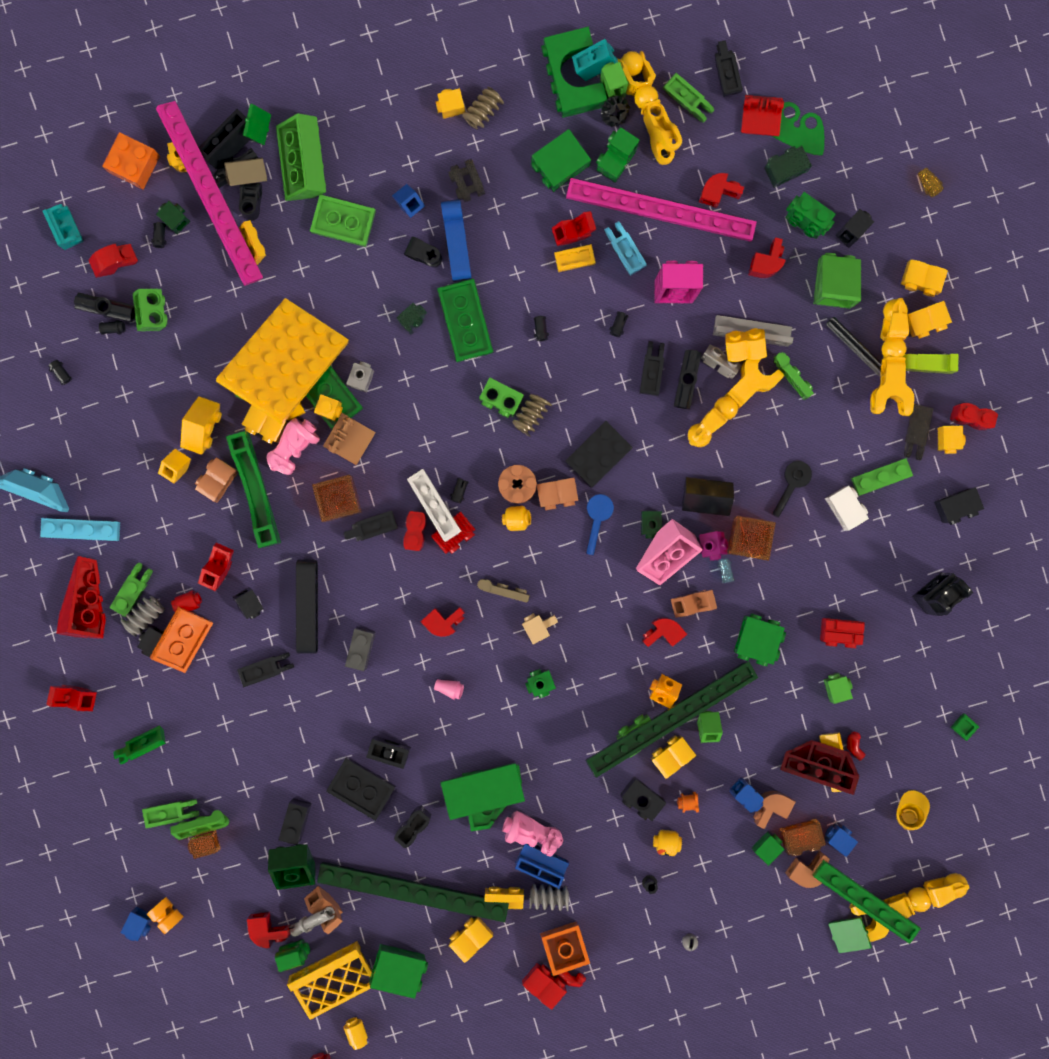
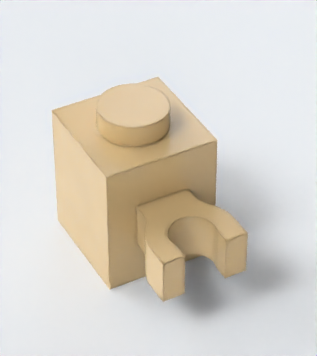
M533 613L524 618L525 622L522 625L532 644H535L550 636L546 628L558 623L555 615L542 621L539 614L535 616Z

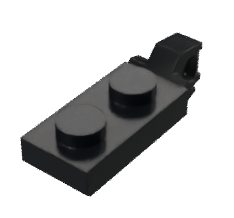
M726 40L719 41L717 45L718 53L715 54V63L723 97L742 93L743 88L735 53L732 50L728 51Z
M391 510L355 522L356 524L352 525V530L343 533L346 540L356 537L357 541H363L396 530L398 526Z

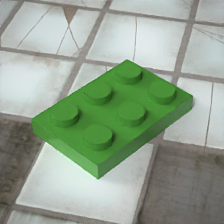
M319 195L310 232L367 247L376 210L363 205Z

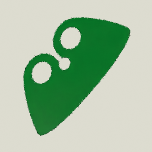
M785 102L781 115L779 136L772 137L803 152L819 156L823 155L825 139L824 126L820 116L815 113L805 114L800 120V127L797 128L794 126V122L800 116V109L792 102ZM786 107H793L796 113L793 118L789 119L784 116L783 112ZM814 117L817 120V126L814 129L806 127L805 121L807 118Z

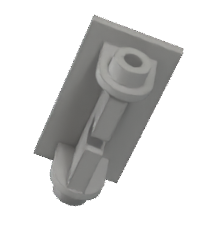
M711 344L701 357L703 363L713 369L717 364L720 365L717 372L731 379L737 375L742 366L738 362L728 361L727 355Z

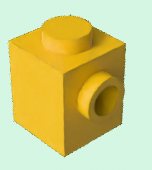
M460 88L455 90L445 89L438 94L439 101H435L438 113L442 112L443 119L461 115L465 112Z
M320 395L314 413L336 421L342 413V403Z
M942 426L938 428V451H944V454H956L957 450L963 449L966 442L963 426Z
M174 449L161 461L158 474L175 483L187 472L191 458Z

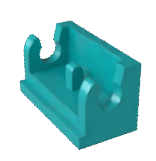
M606 39L572 56L576 74L583 80L587 81L601 74V69L610 62L618 63V59L612 53L614 49Z
M62 204L43 210L59 247L66 250L84 242L68 206L63 207Z

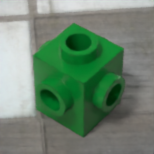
M540 669L530 672V676L527 677L528 682L525 683L529 694L533 693L534 697L539 696V698L550 695L549 691L556 689L549 669L542 672ZM542 681L543 685L538 686L536 683Z

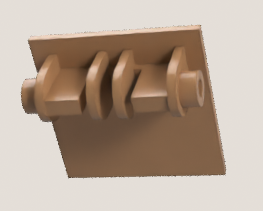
M342 413L323 446L330 452L336 453L357 465L376 432Z

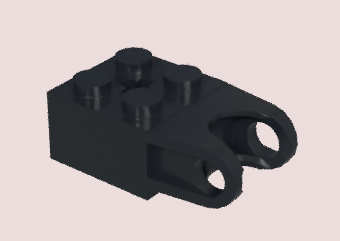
M941 572L912 597L926 614L943 616L948 615L957 603L970 597L973 591L954 573Z

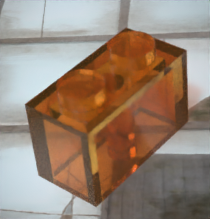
M817 819L779 828L783 846L788 855L798 856L802 854V851H817L826 845L821 824Z

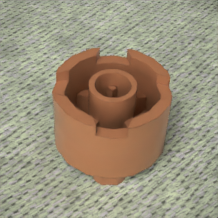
M513 465L506 468L500 475L498 482L499 491L503 498L515 504L525 503L530 500L536 491L537 485L535 475L530 469L522 465ZM521 480L523 487L521 489L518 487L514 489L512 487L514 486L513 481Z

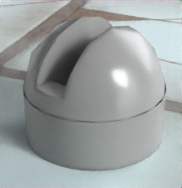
M687 934L683 937L682 944L686 950L694 951L698 947V940L695 935ZM690 939H693L692 947H689Z

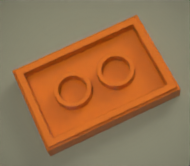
M178 606L150 658L186 673L213 622Z

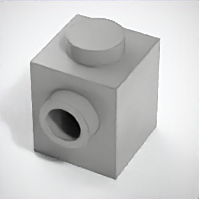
M361 361L359 364L354 363L347 385L367 393L374 374V370L370 368L371 365Z

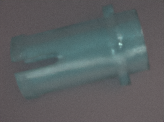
M729 558L718 560L717 567L720 568L722 583L735 580L731 569L732 561Z

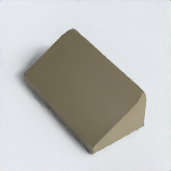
M263 158L224 163L226 181L230 186L267 181Z

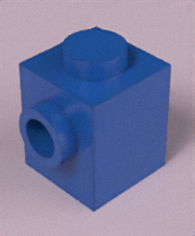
M408 184L392 195L402 211L410 218L425 207L418 194Z
M837 824L829 827L824 837L831 846L845 857L849 855L858 843L851 836L852 832L844 825L841 828Z
M136 906L130 912L120 933L124 934L131 941H139L143 936L146 937L151 929L149 925L151 919L146 915L148 912Z

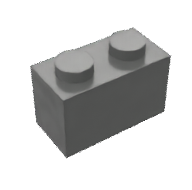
M361 628L354 629L345 667L361 671L367 669L376 632Z

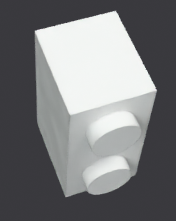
M844 486L825 498L844 531H849L869 519L866 515L868 514L866 507L859 503L857 492L854 488H850V486Z

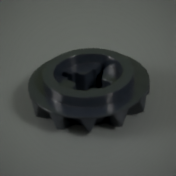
M612 96L607 99L601 109L603 122L610 127H619L621 123H626L625 119L627 116H630L629 109L631 108L628 105V101L622 96ZM615 108L620 110L619 112H617V117L613 114L615 112Z

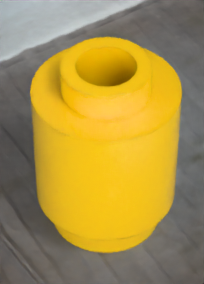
M353 1017L347 1020L343 1028L349 1045L354 1050L367 1045L368 1036L362 1019Z

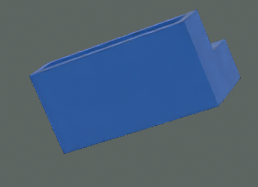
M524 844L515 862V869L560 889L569 861L555 854L549 857L541 852V848L537 846L530 847L529 844Z

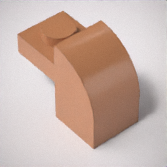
M713 590L698 591L671 599L675 618L717 609Z
M767 791L761 794L764 798V804L760 810L755 812L754 822L757 826L765 829L773 812L787 819L795 801L778 791Z
M819 850L809 866L795 858L785 873L800 886L814 888L822 883L813 877V873L823 859L828 863L830 859Z
M317 886L304 898L308 911L312 914L326 907L334 909L335 914L332 915H335V917L321 924L325 933H331L343 922L340 916L343 913L340 906L321 887Z

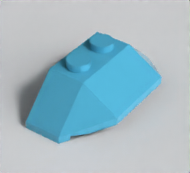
M23 468V471L15 469L0 476V489L61 512L69 511L59 484L52 482L53 478L45 475L38 477L34 475L35 471Z

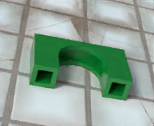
M589 26L545 37L544 45L541 46L543 57H547L548 64H546L548 76L551 75L553 80L551 82L552 93L556 94L558 99L555 101L557 112H561L562 118L600 109L607 100L603 82L585 87H574L563 79L560 71L562 65L568 59L593 45Z

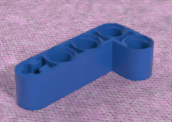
M460 199L441 202L452 280L472 278Z

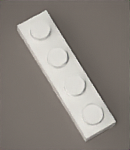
M422 469L407 479L442 539L446 542L460 533L459 526L426 472Z

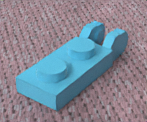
M618 221L615 223V228L621 235L619 238H615L609 227L604 229L631 276L647 267V264L629 233H626Z

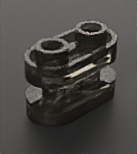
M472 158L464 161L466 167L459 169L456 164L451 166V171L448 172L451 182H456L458 187L455 189L458 199H463L464 203L471 200V193L476 192L478 197L485 195ZM469 174L473 185L466 187L463 176Z

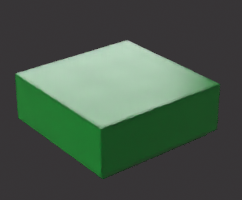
M963 713L950 728L967 741L979 726Z

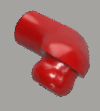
M853 731L847 737L846 747L860 761L866 754L859 748L861 735Z
M568 971L558 974L568 986L581 987L586 981V977L582 973H578L577 976H572Z

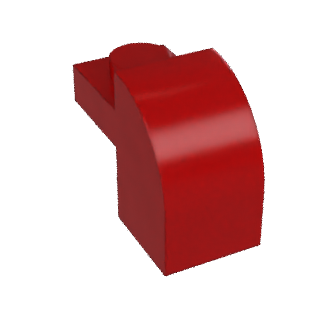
M727 173L715 174L706 182L698 203L717 208L722 194L740 199L744 187L740 186V183L736 181L727 182Z
M591 211L584 212L575 219L561 221L552 227L557 246L584 240L590 237L591 233L596 230Z
M775 237L771 243L769 255L757 252L754 254L748 275L758 278H769L774 276L783 267L786 260L779 258L782 257L784 246H782L783 239Z
M112 244L96 251L88 261L95 277L98 278L114 274L119 267L134 265L138 262V259L131 244L121 246Z
M216 542L209 561L202 568L198 584L216 591L228 574L234 550Z
M460 607L446 619L435 608L420 622L432 634L445 637L456 632L452 624L454 623L457 626L464 619L462 615L465 611Z
M657 618L651 622L656 628L654 630L650 628L643 634L642 642L649 647L663 636L673 647L687 633L674 620Z
M71 685L50 686L46 705L50 707H68L76 711H93L97 692Z
M270 912L251 914L247 919L250 939L259 947L270 948L273 940L275 942H282L290 936L289 930L291 928L289 927L291 925L271 926Z

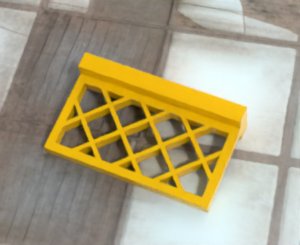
M358 941L290 975L287 986L290 991L294 992L308 1018L311 1020L371 989L369 983H360L359 980L361 974L370 977L372 969L362 954ZM359 958L362 963L361 969L350 967L351 961ZM338 968L346 970L344 977L334 976V970ZM348 971L359 974L357 981L346 979ZM320 977L329 979L327 986L317 985V979ZM331 980L342 982L339 990L329 988ZM344 983L355 986L354 990L350 993L342 991ZM303 986L310 987L309 996L301 994L299 988ZM314 989L325 991L322 999L312 997ZM327 992L338 995L337 999L332 1002L325 1000ZM309 1002L320 1003L319 1009L312 1012L308 1006Z

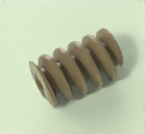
M491 87L483 89V95H478V101H473V107H468V113L464 112L462 115L465 121L476 130H478L477 126L485 127L482 123L483 120L489 122L488 114L494 116L492 109L499 110L497 103L504 104L500 95Z
M533 394L529 395L531 401H525V405L528 408L521 407L523 414L518 413L516 415L519 421H512L519 431L529 437L531 436L528 431L535 432L532 425H539L536 419L544 418L541 411L548 412L545 405L552 406L544 398Z

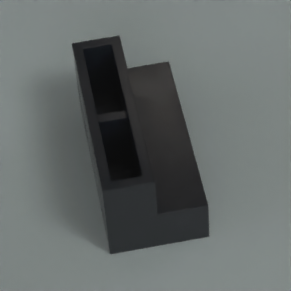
M686 477L682 511L730 516L734 502L733 482Z

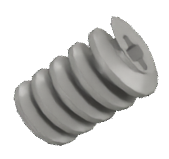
M150 596V599L143 597L142 599L145 604L137 603L139 610L132 608L131 610L134 615L132 616L127 613L128 621L120 620L124 628L135 637L142 634V629H147L148 624L154 622L153 618L157 619L159 613L165 611L161 603L153 596Z
M533 884L530 890L529 909L534 904L536 910H538L540 904H542L544 910H546L548 905H550L551 910H554L555 906L558 905L559 911H561L563 905H565L568 911L569 891L567 886H563L562 891L555 887L553 891L551 885H548L547 890H545L541 884L539 890H537L536 885Z

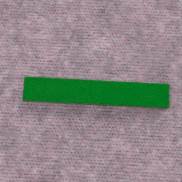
M824 859L813 873L814 878L910 944L921 930L920 926Z

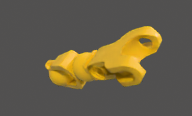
M628 51L621 59H618L628 81L626 94L633 95L635 104L638 108L642 109L641 115H644L643 120L650 136L651 149L656 161L659 164L667 165L672 162L675 156L674 151L681 146L682 137L677 126L670 121L663 105L660 103L657 90L652 87L656 74L649 61L645 59L644 53L642 51L639 53ZM642 71L645 82L633 81L631 76H636ZM672 139L676 141V144H672ZM665 149L669 157L664 158L661 155V150Z
M903 298L888 301L883 309L884 319L880 338L882 341H885L881 348L882 355L885 358L882 359L880 385L870 396V409L873 414H880L885 410L888 398L893 399L897 403L900 415L910 416L913 412L914 393L906 384V358L903 357L907 350L906 343L903 340L909 334L908 308Z
M747 359L741 366V379L724 397H720L715 402L714 408L705 415L700 423L694 424L688 430L687 436L690 445L695 447H705L711 441L712 433L723 426L728 420L734 418L738 409L755 392L771 390L784 377V373L781 370H777L772 375H763L758 369V363L761 359Z
M952 873L946 877L926 881L923 885L924 888H913L907 895L904 892L883 901L909 918L915 915L914 911L925 912L930 908L931 904L933 907L940 908L957 898H962L966 895L969 885L964 876ZM850 904V910L854 915L866 914L853 904ZM874 919L870 925L865 927L868 930L867 935L870 942L884 938L889 932V929Z

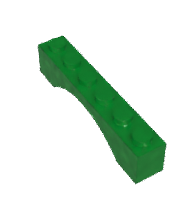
M243 431L226 436L231 456L246 493L258 548H266L281 543L250 433Z

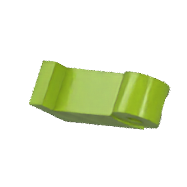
M905 354L903 356L906 358V371L945 374L958 372V354Z

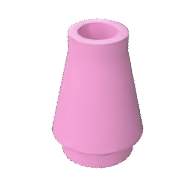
M437 679L434 690L455 700L461 698L464 684H460V681Z

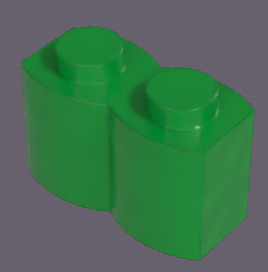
M304 939L279 947V951L275 954V961L279 972L304 965L308 954H310L309 944Z

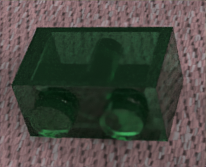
M793 146L787 149L785 154L781 156L777 154L769 158L764 169L775 188L807 173L812 165L803 146L798 148Z

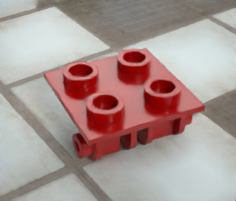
M745 95L741 133L779 136L782 109L784 107L783 98Z

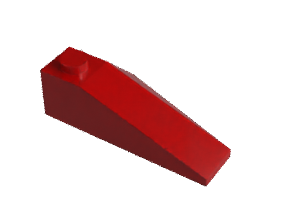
M81 556L77 557L59 614L56 634L103 639L106 617L101 604L103 598L100 596L99 591L100 578L97 560Z

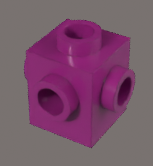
M715 531L699 535L700 545L703 549L700 553L703 558H710V561L720 560L722 555H728V541L724 536V532Z

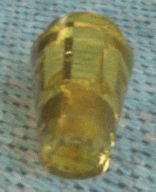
M924 168L918 173L926 195L932 198L944 189L942 186L943 182L928 168Z

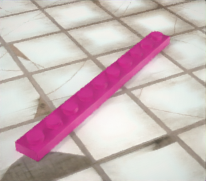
M176 101L158 105L156 110L243 285L246 286L260 281L263 276Z
M574 178L570 179L566 199L749 242L753 240L757 221Z

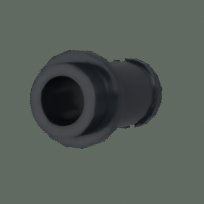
M161 222L153 223V239H151V243H153L155 248H164L167 244L165 240L166 224Z
M617 312L613 326L609 328L612 336L620 337L624 334L623 328L629 317L626 313Z
M546 316L535 317L536 334H534L536 341L548 340L549 333H547Z
M119 319L115 322L99 323L101 335L111 333L121 335L126 330L124 321Z
M55 360L48 365L49 371L54 373L61 385H65L72 380L64 369L63 363L59 362V360Z
M457 478L453 493L450 494V500L461 504L464 501L463 496L469 482Z
M647 875L643 878L642 885L646 891H649V894L656 893L658 890L657 879L652 875Z

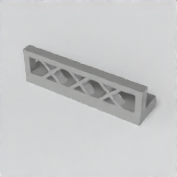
M720 315L715 317L713 335L725 337V334L732 331L746 332L753 328L765 330L766 344L788 347L793 343V337H791L792 327Z

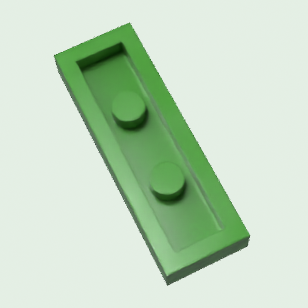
M907 458L853 477L851 480L855 491L860 496L912 477L913 474Z

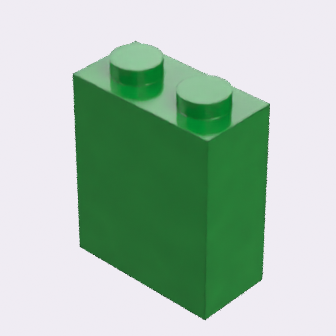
M569 129L531 156L533 170L542 175V182L548 189L551 188L553 192L591 165L590 157Z
M380 944L369 979L370 988L415 999L416 993L420 992L422 987V974L426 973L428 967L425 955Z

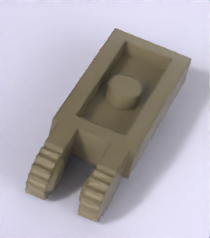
M480 579L477 583L478 588L483 591L526 603L529 601L530 595L526 594L527 590L516 588L513 591L508 589L509 585L497 583V586H495L491 580Z

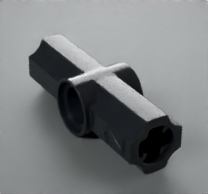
M79 292L75 296V309L128 322H133L135 319L134 305ZM108 303V309L103 312V305Z
M685 350L678 378L674 407L690 410L697 382L701 352ZM684 375H689L692 378L691 384L684 383Z

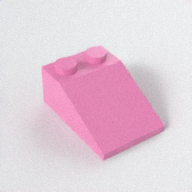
M672 519L657 532L636 570L658 585H661L703 549L695 534Z

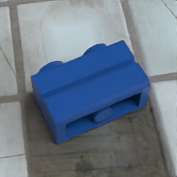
M739 778L729 790L734 798L750 813L757 812L764 804V798L743 778Z

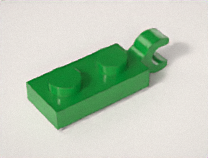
M159 725L125 742L126 747L113 752L114 758H119V763L124 764L129 759L138 758L166 744L164 729Z

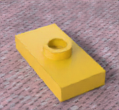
M592 244L554 252L558 272L596 264Z

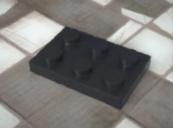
M605 421L565 462L593 488L633 447Z
M346 757L326 792L376 821L396 786Z

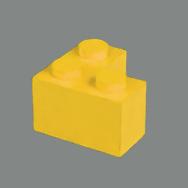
M198 396L182 419L181 448L201 455L206 448H210L213 440L210 436L214 424L219 423L222 415L219 403Z

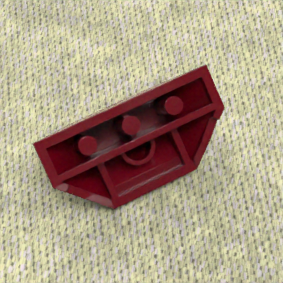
M813 740L786 751L780 769L854 795L860 777L849 752Z

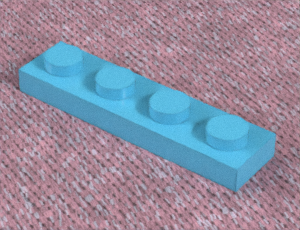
M41 518L40 537L119 541L120 522Z

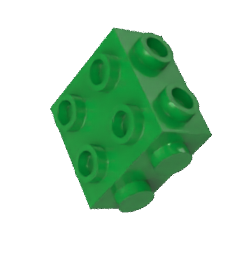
M805 192L800 197L796 195L786 209L788 214L785 218L788 219V223L804 230V234L810 238L814 237L817 239L820 234L824 236L835 222L832 219L836 214Z
M750 614V617L744 616L734 648V653L738 654L737 658L749 661V658L757 660V664L766 667L768 663L774 665V662L778 661L780 656V650H778L780 643L784 642L786 636L785 628L779 626L780 622L771 619L768 622L761 621L762 617L755 614Z

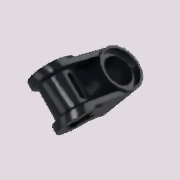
M257 183V185H240L239 210L246 220L254 221L259 217L262 199L261 183ZM248 207H253L250 213L245 212Z
M411 237L404 252L405 256L430 267H437L441 264L442 255L436 247L416 237ZM435 253L436 259L432 258L430 260L429 255L433 256Z

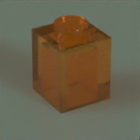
M216 830L193 836L188 843L189 853L193 855L194 859L217 853L221 849Z

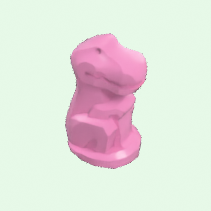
M297 418L292 419L286 425L277 447L267 454V462L270 469L291 475L296 466L289 460L290 457L299 458L301 451L310 443L317 444L320 440L319 436L315 433L316 427L306 419L303 422Z
M513 812L511 818L507 816L502 832L506 833L505 841L510 844L516 841L521 845L529 844L530 847H535L537 842L542 844L541 852L551 857L563 843L562 834L557 828L546 827L523 812Z

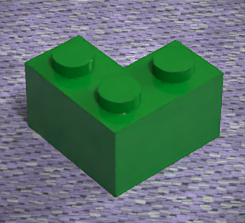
M621 127L617 132H612L608 139L607 152L605 154L601 153L596 161L598 164L596 171L614 183L617 182L636 153L639 144L638 138Z

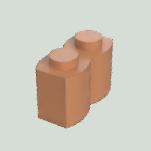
M216 457L207 464L206 469L208 470L205 475H201L197 479L195 490L213 502L218 503L236 477L238 470Z
M575 478L537 484L540 507H545V511L556 509L558 504H564V507L574 506L575 501H578Z

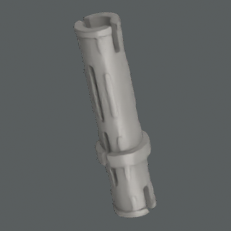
M326 907L309 917L305 916L299 922L292 924L289 928L293 929H290L289 932L294 937L303 932L308 933L313 927L333 919L335 915L332 914H335V911L332 907Z

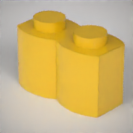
M910 260L907 262L901 285L905 286V289L909 291L920 290L923 291L924 295L934 297L941 293L948 270L921 261Z
M944 301L907 314L911 336H918V339L930 335L929 331L936 329V332L948 328L947 324L952 323Z
M753 328L746 332L732 331L725 334L728 361L739 362L746 359L756 360L767 357L764 329Z
M251 405L242 425L246 427L245 431L253 435L257 432L263 435L262 440L272 444L273 441L279 443L283 431L289 422L285 421L281 425Z
M675 735L667 741L668 745L663 749L661 747L656 749L652 753L653 757L650 758L665 779L696 756L681 735L679 737Z
M479 917L469 918L464 923L465 928L460 932L458 930L455 931L449 938L451 940L449 946L464 963L493 937V932Z

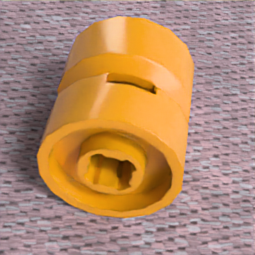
M167 897L146 914L153 922H158L157 927L164 935L184 917L178 909L172 908L173 904Z

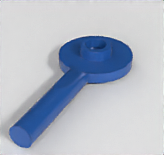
M595 495L588 501L587 512L594 521L586 554L594 555L601 521L607 520L613 513V502L606 495Z

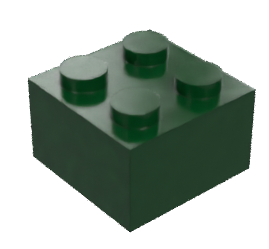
M307 844L269 849L268 872L277 890L315 885L316 864Z

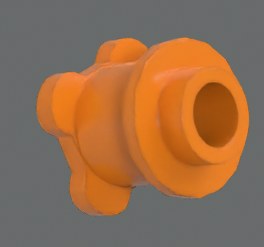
M692 792V795H683L681 793L680 797L677 798L678 809H682V813H685L687 810H694L698 813V794L696 792Z

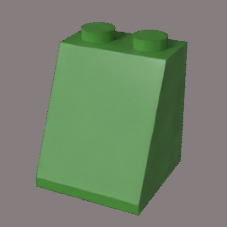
M825 253V255L818 259L813 304L851 309L861 301V259H855V256L852 255L837 257L835 253Z

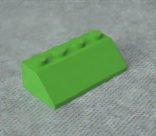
M297 113L276 125L285 201L315 198L326 193L317 117Z

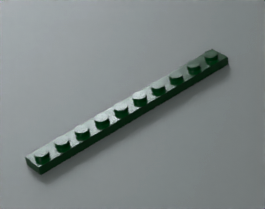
M749 661L742 663L590 756L585 761L594 777L597 778L758 678Z
M326 862L321 863L317 883L504 923L506 922L509 906L508 902H485V896Z

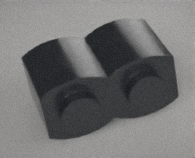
M422 805L415 808L409 819L398 828L394 840L403 848L409 847L415 841L417 834L428 826L432 814Z

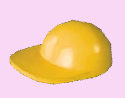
M913 790L904 793L896 811V819L899 825L905 830L910 831L921 828L926 822L929 813V800L918 791Z

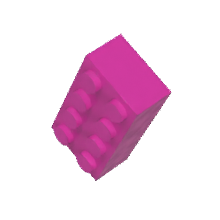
M666 261V264H662L655 279V303H693L703 289V264H698L697 261H687L686 264H678V261Z

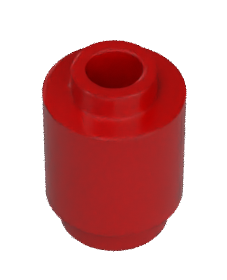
M193 590L181 594L171 601L174 612H176L178 606L191 612L200 608V603H202L200 594L198 592L195 593Z

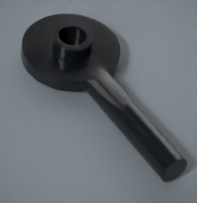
M795 461L786 467L784 475L788 486L772 513L775 517H780L794 489L804 487L810 482L812 471L805 462Z

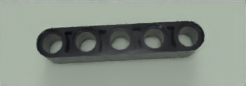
M297 560L296 562L297 654H317L318 652L317 560Z

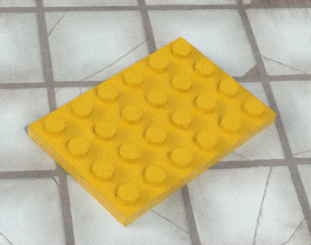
M285 298L217 376L216 382L282 425L346 347L349 339Z

